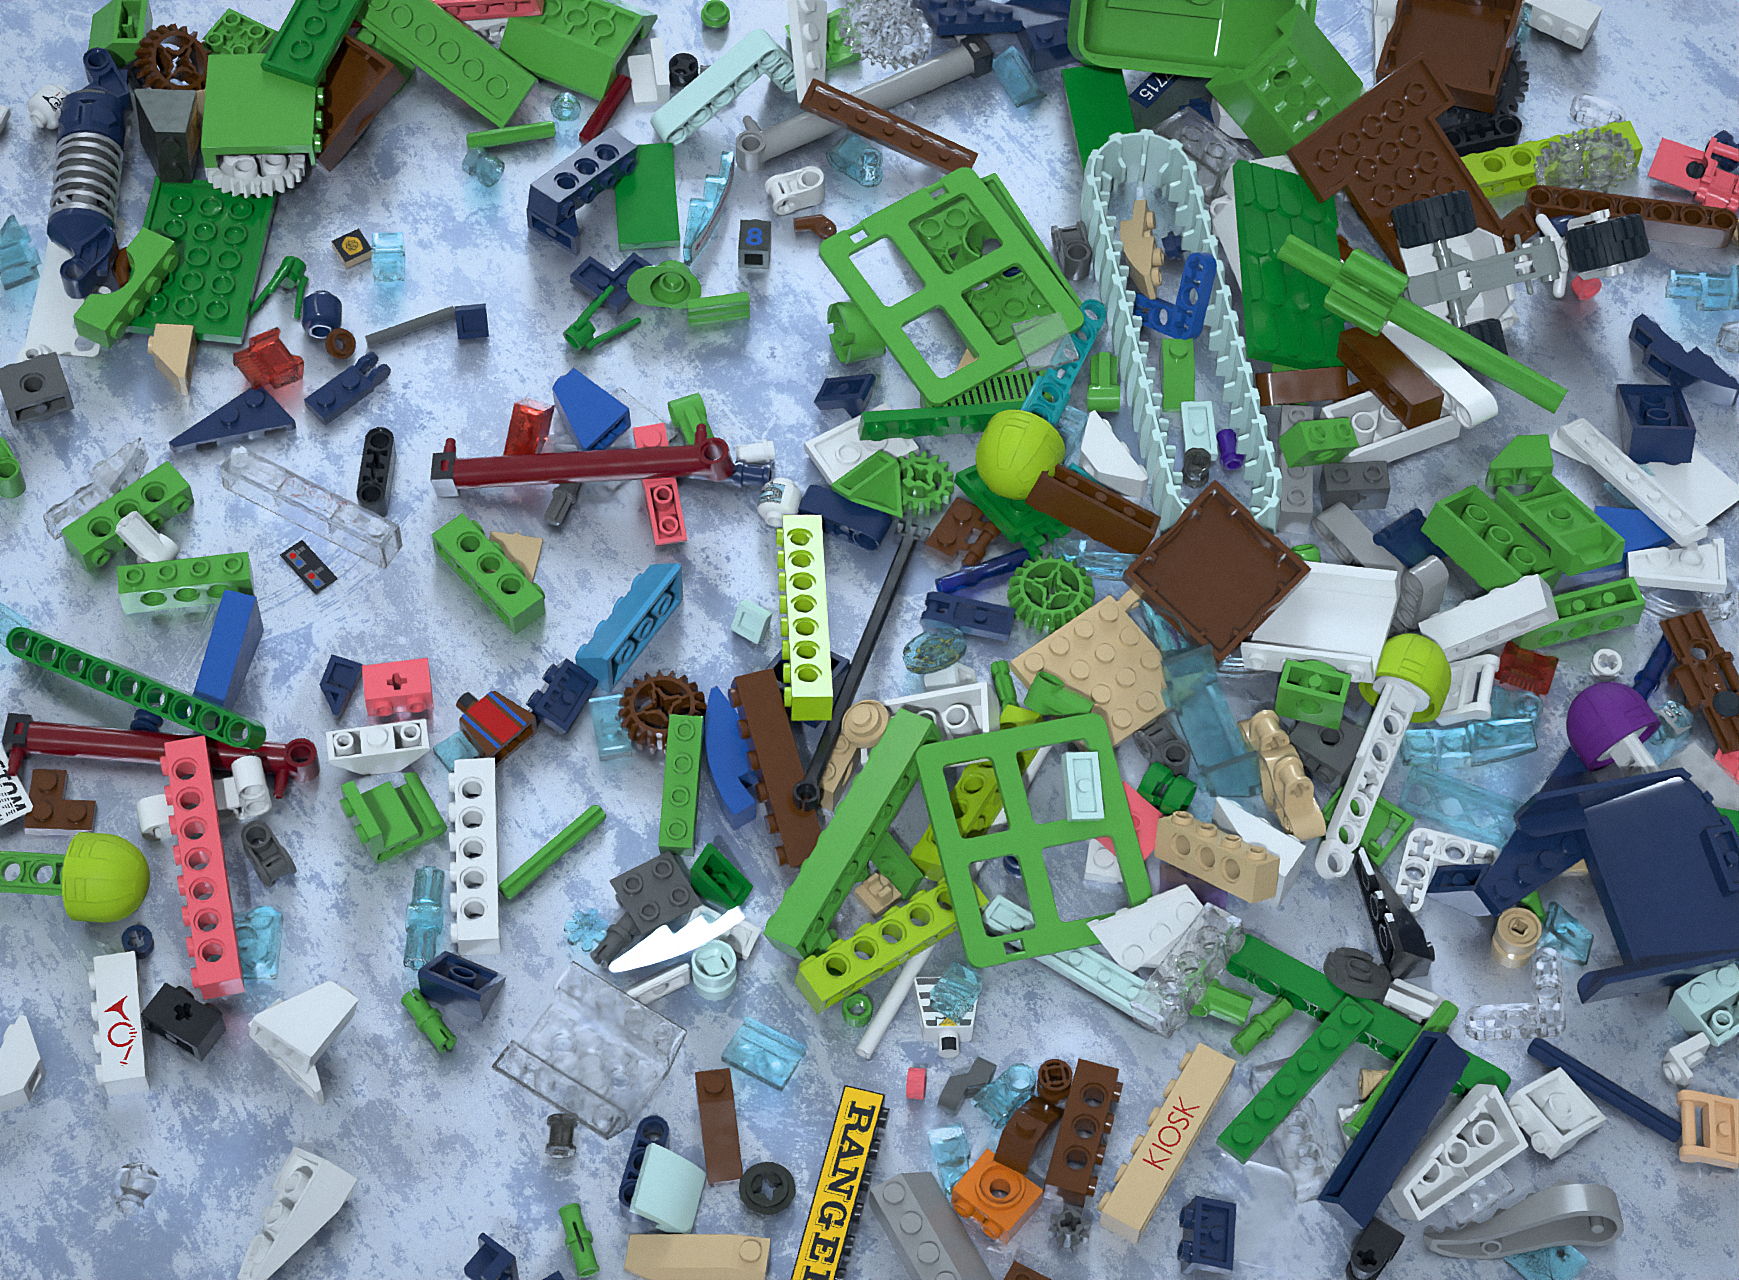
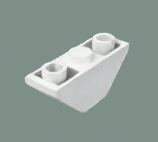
M1095 410L1090 412L1081 446L1079 467L1114 493L1137 498L1146 496L1149 480L1147 471L1141 464L1137 465L1131 457L1127 445L1123 441L1119 442L1113 434L1109 422L1106 419H1101Z
M426 719L326 732L329 764L365 776L401 771L430 751Z
M21 1014L15 1024L8 1026L0 1048V1113L29 1103L46 1074L27 1017Z

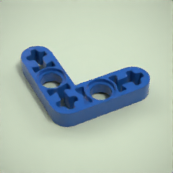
M1195 252L1187 257L1175 304L1158 297L1150 300L1143 293H1136L1133 316H1142V325L1174 339H1197L1203 328L1216 274L1217 264L1214 256L1207 252ZM1193 288L1198 295L1197 302L1194 305L1189 298ZM1139 305L1144 308H1150L1149 312H1142ZM1162 309H1165L1168 316L1165 325L1161 323L1159 318Z

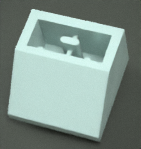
M1734 963L1704 973L1674 992L1667 1009L1688 1035L1694 1037L1703 1032L1710 1041V1044L1718 1047L1739 1034V969Z

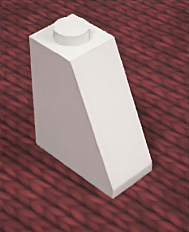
M329 980L258 1013L252 1020L249 1037L307 1074L353 1018L359 999L347 987L339 986Z

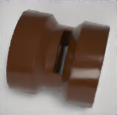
M1050 1059L1045 1061L1038 1070L1036 1084L1038 1097L1054 1105L1061 1104L1067 1100L1070 1092L1073 1072L1065 1061Z

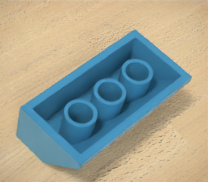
M678 563L652 564L643 574L639 573L634 578L631 590L625 597L621 596L616 601L612 614L608 619L600 621L597 625L594 636L589 643H584L580 646L575 655L576 665L598 680L595 686L610 694L683 601L682 566Z

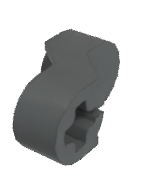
M977 1057L969 1073L949 1077L940 1095L937 1108L956 1116L966 1099L984 1096L995 1075L997 1065Z

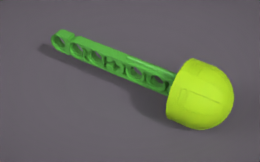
M79 832L71 840L66 855L0 851V893L62 896L66 913L73 921L109 923L124 919L139 908L149 890L150 870L145 856L135 845L117 835ZM11 864H19V876L13 881H7L5 878L7 867ZM51 866L53 870L51 879L46 883H39L37 873L40 868Z

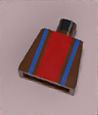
M490 691L480 700L470 692H466L456 703V707L464 713L459 719L463 738L479 758H495L496 768L537 733L535 716L496 691Z

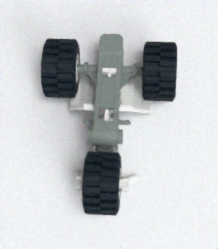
M1461 189L1398 205L1391 210L1398 236L1397 243L1401 260L1404 263L1406 275L1410 278L1409 285L1403 294L1404 298L1507 356L1508 351L1499 319L1516 300L1513 284L1525 282L1527 293L1532 295L1533 287L1531 281L1541 279V283L1554 280L1553 295L1556 298H1561L1565 294L1569 267H1572L1574 272H1578L1579 277L1583 280L1603 276L1611 277L1624 273L1622 265L1619 266L1620 263L1639 259L1650 253L1642 215L1635 213L1608 219L1610 212L1609 209L1590 213V215L1570 219L1567 224L1568 232L1564 234V237L1558 234L1546 215L1539 214L1536 216L1535 221L1545 236L1532 239L1530 243L1522 244L1520 235L1515 234V251L1505 253L1501 237L1477 227L1470 194L1467 190ZM1594 220H1595V222H1596V223H1593V224H1589V225H1585V226H1584V223H1585V222H1590V221H1594ZM1450 356L1466 371L1475 370L1472 367L1466 365L1465 363L1459 361L1458 359Z

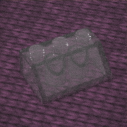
M1189 106L1151 129L1155 135L1168 140L1175 138L1183 144V152L1189 161H1195L1198 185L1202 186L1204 202L1209 206L1213 200L1227 195L1222 186L1230 164L1236 163L1238 159L1250 161L1257 158V155Z

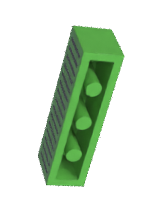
M1044 366L1036 368L1025 367L1016 371L1003 372L943 406L1025 401L1037 376H1043L1045 372ZM1042 392L1044 399L1052 402V395L1048 392ZM920 394L921 408L934 407L929 405Z

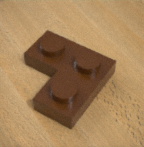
M33 769L29 799L33 808L25 816V833L75 836L79 832L94 833L98 808L96 801L65 800L69 777L67 770Z

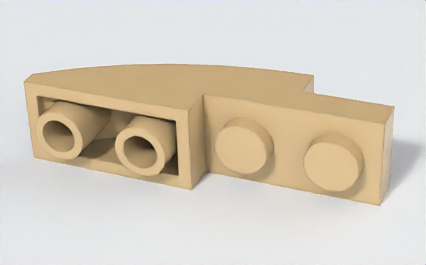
M1143 199L1134 201L1132 220L1120 221V238L1123 243V251L1127 266H1129L1130 276L1139 290L1148 299L1152 300L1156 299L1157 286L1162 285L1160 266H1164V254L1162 248H1157L1152 229H1156L1154 211H1149L1147 200Z

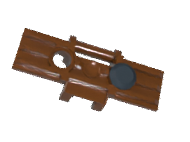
M1702 610L1660 621L1659 625L1679 664V667L1673 669L1667 682L1671 690L1678 688V684H1680L1686 696V703L1682 707V710L1686 713L1685 719H1691L1696 711L1701 710L1722 754L1738 751L1739 674L1733 664V654L1729 651L1725 652L1724 648L1719 646ZM1693 648L1704 650L1706 659L1699 660L1694 658L1690 650ZM1721 668L1732 692L1727 690L1718 669Z

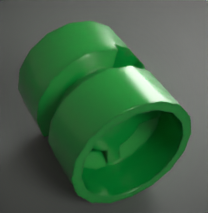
M1156 761L1144 775L1137 792L1152 806L1158 805L1160 813L1170 816L1176 811L1186 812L1195 796L1198 784L1183 775L1174 777L1172 769ZM1165 784H1166V785H1168V787H1167L1166 791L1164 792V794L1162 795V794H1160V793H1161V791L1163 790V788H1164V786H1165Z

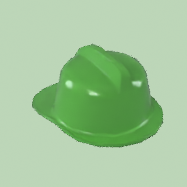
M668 260L660 263L658 266H645L636 270L627 281V292L631 299L639 304L685 309L687 308L686 300L700 298L701 284L684 263L677 260Z

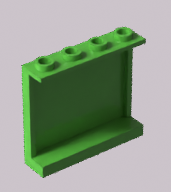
M266 53L208 55L201 151L205 168L218 167V155L309 153L311 165H316V155L322 152L321 134H318V129H323V112L319 111V106L325 105L324 88L321 87V83H326V71L317 88L262 70L260 64Z

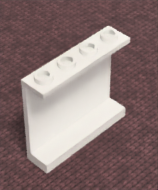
M1304 561L1311 568L1308 578L1253 633L1250 643H1241L1240 648L1244 668L1258 671L1283 672L1286 659L1296 662L1313 660L1329 664L1338 672L1352 675L1351 682L1374 683L1401 593L1398 571Z

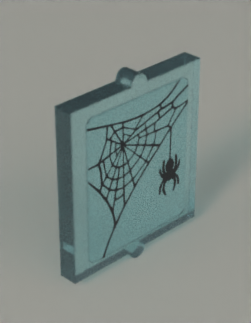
M1571 1245L1542 1248L1531 1252L1506 1256L1503 1259L1524 1280H1574L1590 1262Z

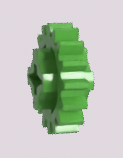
M911 451L907 460L902 456L898 457L900 479L901 477L904 478L901 485L903 513L911 509L913 517H916L919 511H923L926 516H930V509L934 508L940 512L942 511V503H950V494L954 493V474L952 471H948L947 462L938 463V455H934L929 459L927 458L926 451H923L920 457H916L914 452ZM940 481L941 486L936 491L935 488H937V483Z

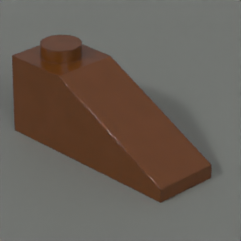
M730 1068L695 1072L696 1096L708 1186L740 1182L743 1170Z
M1035 1095L1016 1109L1004 1127L993 1161L1026 1175L1062 1119L1065 1109Z

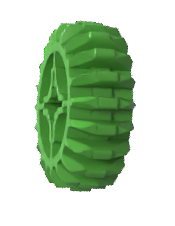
M1050 552L1047 555V559H1042L1037 554L1034 557V563L1025 559L1023 568L1016 567L1014 576H1011L1009 579V590H1007L1009 607L1016 608V622L1024 621L1026 630L1033 626L1036 627L1038 635L1043 630H1048L1050 635L1093 606L1094 602L1092 600L1095 597V590L1092 588L1093 581L1091 577L1086 576L1087 571L1085 567L1077 568L1076 559L1069 563L1065 562L1064 554L1059 559H1053V555Z

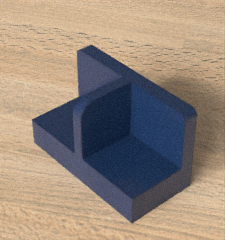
M482 1232L478 1237L479 1250L464 1267L465 1276L470 1280H519L516 1257Z

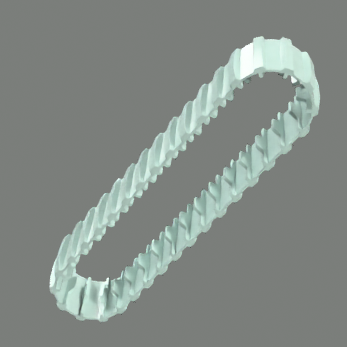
M1141 129L1138 133L1124 135L1117 132L1110 135L1108 142L1099 150L1093 149L1088 158L1084 172L1080 216L1085 225L1087 239L1091 247L1095 279L1099 281L1100 298L1102 304L1105 305L1108 330H1112V345L1114 354L1118 356L1121 381H1125V397L1127 405L1131 407L1134 432H1138L1140 456L1145 458L1144 466L1149 477L1148 484L1152 485L1151 495L1154 511H1158V516L1161 517L1159 523L1161 536L1164 535L1176 524L1183 511L1190 505L1189 499L1180 498L1183 474L1182 472H1173L1176 447L1166 445L1169 420L1159 419L1162 393H1152L1156 370L1155 367H1146L1149 343L1139 341L1142 316H1133L1136 293L1135 291L1126 290L1129 266L1119 265L1123 243L1122 241L1113 240L1116 217L1107 216L1111 188L1115 191L1118 188V184L1125 182H1138V187H1142L1143 183H1147L1161 188L1162 196H1167L1168 201L1177 202L1174 224L1175 226H1184L1181 250L1190 251V254L1207 252L1212 254L1216 260V274L1203 324L1210 326L1207 347L1210 351H1217L1214 373L1215 376L1224 377L1222 402H1231L1228 425L1229 428H1238L1235 451L1236 454H1245L1243 480L1252 481L1250 513L1262 528L1275 535L1280 516L1282 476L1280 469L1274 467L1275 451L1272 441H1267V421L1265 415L1260 414L1259 392L1257 388H1253L1251 363L1246 362V345L1243 336H1239V320L1236 311L1232 310L1230 287L1225 285L1224 265L1222 260H1218L1216 236L1211 235V218L1209 211L1205 210L1204 193L1202 186L1198 185L1195 161H1189L1183 152V144L1175 138L1168 140L1155 135L1153 130ZM1195 290V292H1194V298H1195V300L1198 299V295H1197L1196 290Z

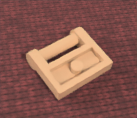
M1694 1090L1677 1092V1105L1681 1107L1682 1146L1679 1148L1680 1161L1686 1163L1701 1162L1737 1169L1739 1167V1099ZM1695 1107L1702 1108L1703 1147L1697 1146Z

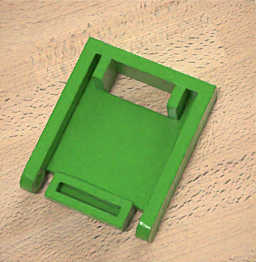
M1342 787L1336 791L1321 811L1325 820L1326 831L1343 792ZM1378 796L1358 847H1364L1380 870L1411 830L1415 818L1383 797ZM1352 799L1350 803L1351 811L1355 816H1358L1360 811L1359 805ZM1341 827L1339 829V837L1344 844H1347L1348 833ZM1388 827L1395 832V835L1382 850V846L1376 843V841Z

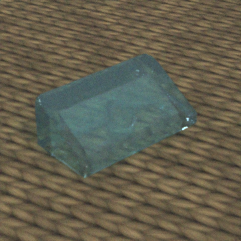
M1009 47L993 60L992 70L1017 108L1047 96L1028 63L1015 47Z

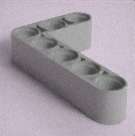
M1340 501L1312 518L1311 524L1317 536L1346 566L1398 571L1401 593L1394 617L1406 629L1413 631L1419 627V622L1427 620L1435 613H1439L1449 574L1446 566L1438 557L1430 555L1408 570L1395 556L1373 542L1374 534Z

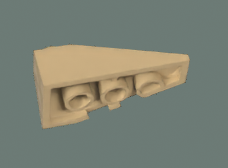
M630 1234L624 1270L644 1280H767L771 1257V1239L738 1234Z

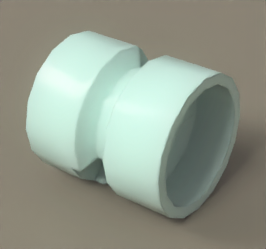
M709 940L701 943L694 950L691 959L694 989L699 996L706 1000L717 1001L725 999L732 994L737 983L735 952L729 944L720 940Z

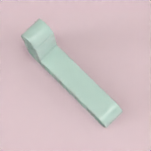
M764 29L753 30L653 114L650 123L664 143H672L673 147L677 146L763 74H766L785 93L796 90L793 59Z

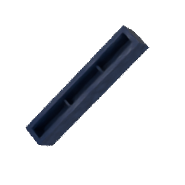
M1422 1031L1316 1199L1341 1225L1365 1230L1368 1223L1374 1218L1375 1212L1384 1197L1392 1189L1399 1173L1410 1160V1156L1419 1141L1427 1133L1428 1127L1437 1112L1445 1104L1452 1088L1461 1078L1470 1058L1447 1033Z

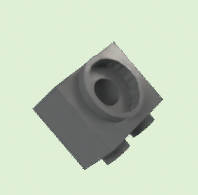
M56 352L41 354L35 358L16 364L11 363L0 368V390L13 427L28 422H44L53 418L58 413L74 409L70 391Z
M1344 719L1341 721L1339 730L1300 721L1289 735L1290 744L1296 749L1304 769L1314 774L1321 783L1332 785L1339 789L1350 775L1365 732ZM1329 741V742L1333 743L1334 745H1333V746H1329V745L1324 744L1323 742Z

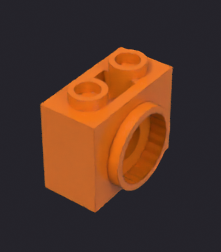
M987 1148L952 1189L951 1203L959 1215L966 1219L971 1217L980 1224L982 1231L993 1240L999 1239L1007 1245L1042 1204L1043 1190L1023 1174L993 1161L995 1153ZM1003 1190L1008 1195L1004 1198H996L991 1192Z

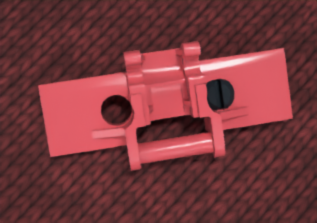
M1662 137L1647 177L1690 191V194L1695 196L1693 202L1700 205L1726 208L1736 213V210L1739 211V175L1716 168L1718 162L1711 159V154L1714 153L1739 162V149L1717 142L1718 138L1711 137L1707 150L1704 152Z

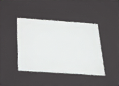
M1694 448L1691 463L1668 465L1663 462H1649L1648 464H1638L1641 469L1705 525L1739 501V485Z

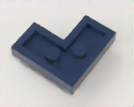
M633 252L613 272L589 256L570 275V283L595 300L608 286L612 285L614 290L602 304L614 313L619 314L633 300L627 292V281L630 275L640 268L653 265Z

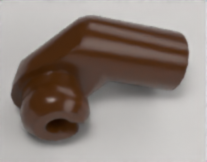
M127 247L119 250L120 252L111 267L119 289L128 283L130 276L128 271L130 264L126 252Z

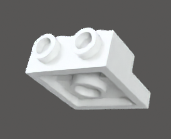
M1561 1067L1516 1091L1507 1103L1518 1127H1522L1531 1137L1533 1148L1539 1153H1545L1550 1160L1573 1148L1580 1138L1601 1127L1607 1119Z

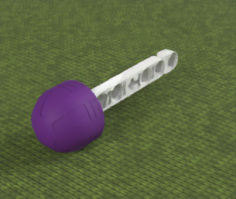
M1601 682L1587 687L1574 698L1567 713V736L1572 748L1587 770L1594 772L1616 762L1625 777L1641 775V768L1646 774L1661 771L1643 746V743L1659 729L1661 722L1645 699L1636 690L1622 683Z

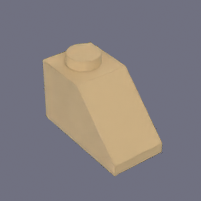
M156 324L154 336H149L148 354L153 355L156 368L182 395H189L198 344L194 326Z

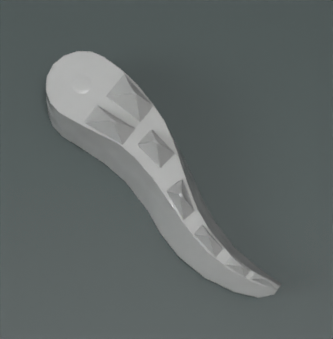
M1558 1180L1550 1188L1537 1193H1528L1523 1201L1507 1210L1497 1209L1491 1219L1480 1224L1471 1220L1464 1229L1455 1231L1445 1227L1441 1233L1430 1227L1424 1232L1423 1241L1429 1250L1444 1256L1485 1260L1556 1246H1605L1620 1238L1624 1231V1224L1617 1196L1612 1189L1599 1184H1577Z

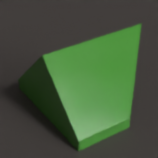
M880 450L830 485L833 491L852 502L903 518L898 460Z

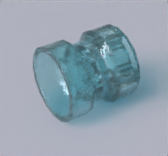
M481 146L472 148L462 163V170L470 176L478 177V181L486 187L495 185L505 169L503 161L497 157H490L489 152Z

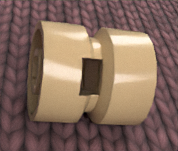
M1524 908L1508 909L1499 917L1490 943L1491 954L1498 963L1508 968H1520L1532 959L1542 932L1541 922L1538 917L1530 910Z

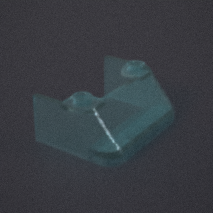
M1211 643L1160 661L1165 689L1160 690V694L1166 709H1173L1186 743L1190 748L1191 755L1199 773L1195 774V778L1200 792L1207 791L1210 797L1251 798L1262 794L1258 753L1256 750L1248 752L1217 680L1214 652Z

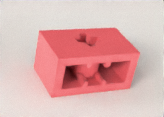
M428 658L362 665L364 696L368 716L385 717L392 713L406 711L418 713L425 709L434 708Z

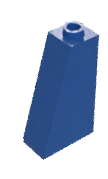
M224 590L195 685L194 695L233 710L264 632L256 596ZM217 716L215 720V727L219 726V716Z

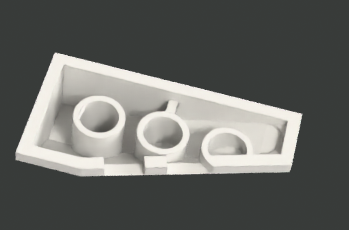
M294 1146L272 1187L278 1191L272 1207H265L261 1218L264 1220L263 1230L261 1234L256 1235L252 1239L237 1279L267 1280L340 1210L343 1203L349 1200L357 1178L328 1160Z

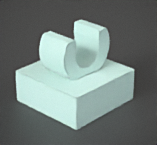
M744 599L738 604L730 630L758 645L764 640L773 613L758 606L756 603Z

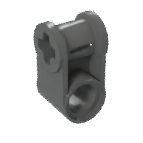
M1077 221L1076 225L1060 228L1057 225L1051 226L1053 248L1058 255L1064 275L1071 280L1085 279L1090 272L1091 247L1083 221Z
M1160 717L1156 720L1155 725L1143 732L1139 730L1133 734L1135 745L1151 764L1157 761L1172 769L1174 777L1180 775L1187 777L1191 756L1190 748L1175 732L1173 726L1166 718ZM1170 760H1178V761H1180V762L1174 763V762H1171Z
M251 821L241 830V840L245 855L266 889L272 886L271 882L288 873L293 875L297 872L289 853L281 846L265 822ZM256 838L265 839L264 842L258 845L250 843Z

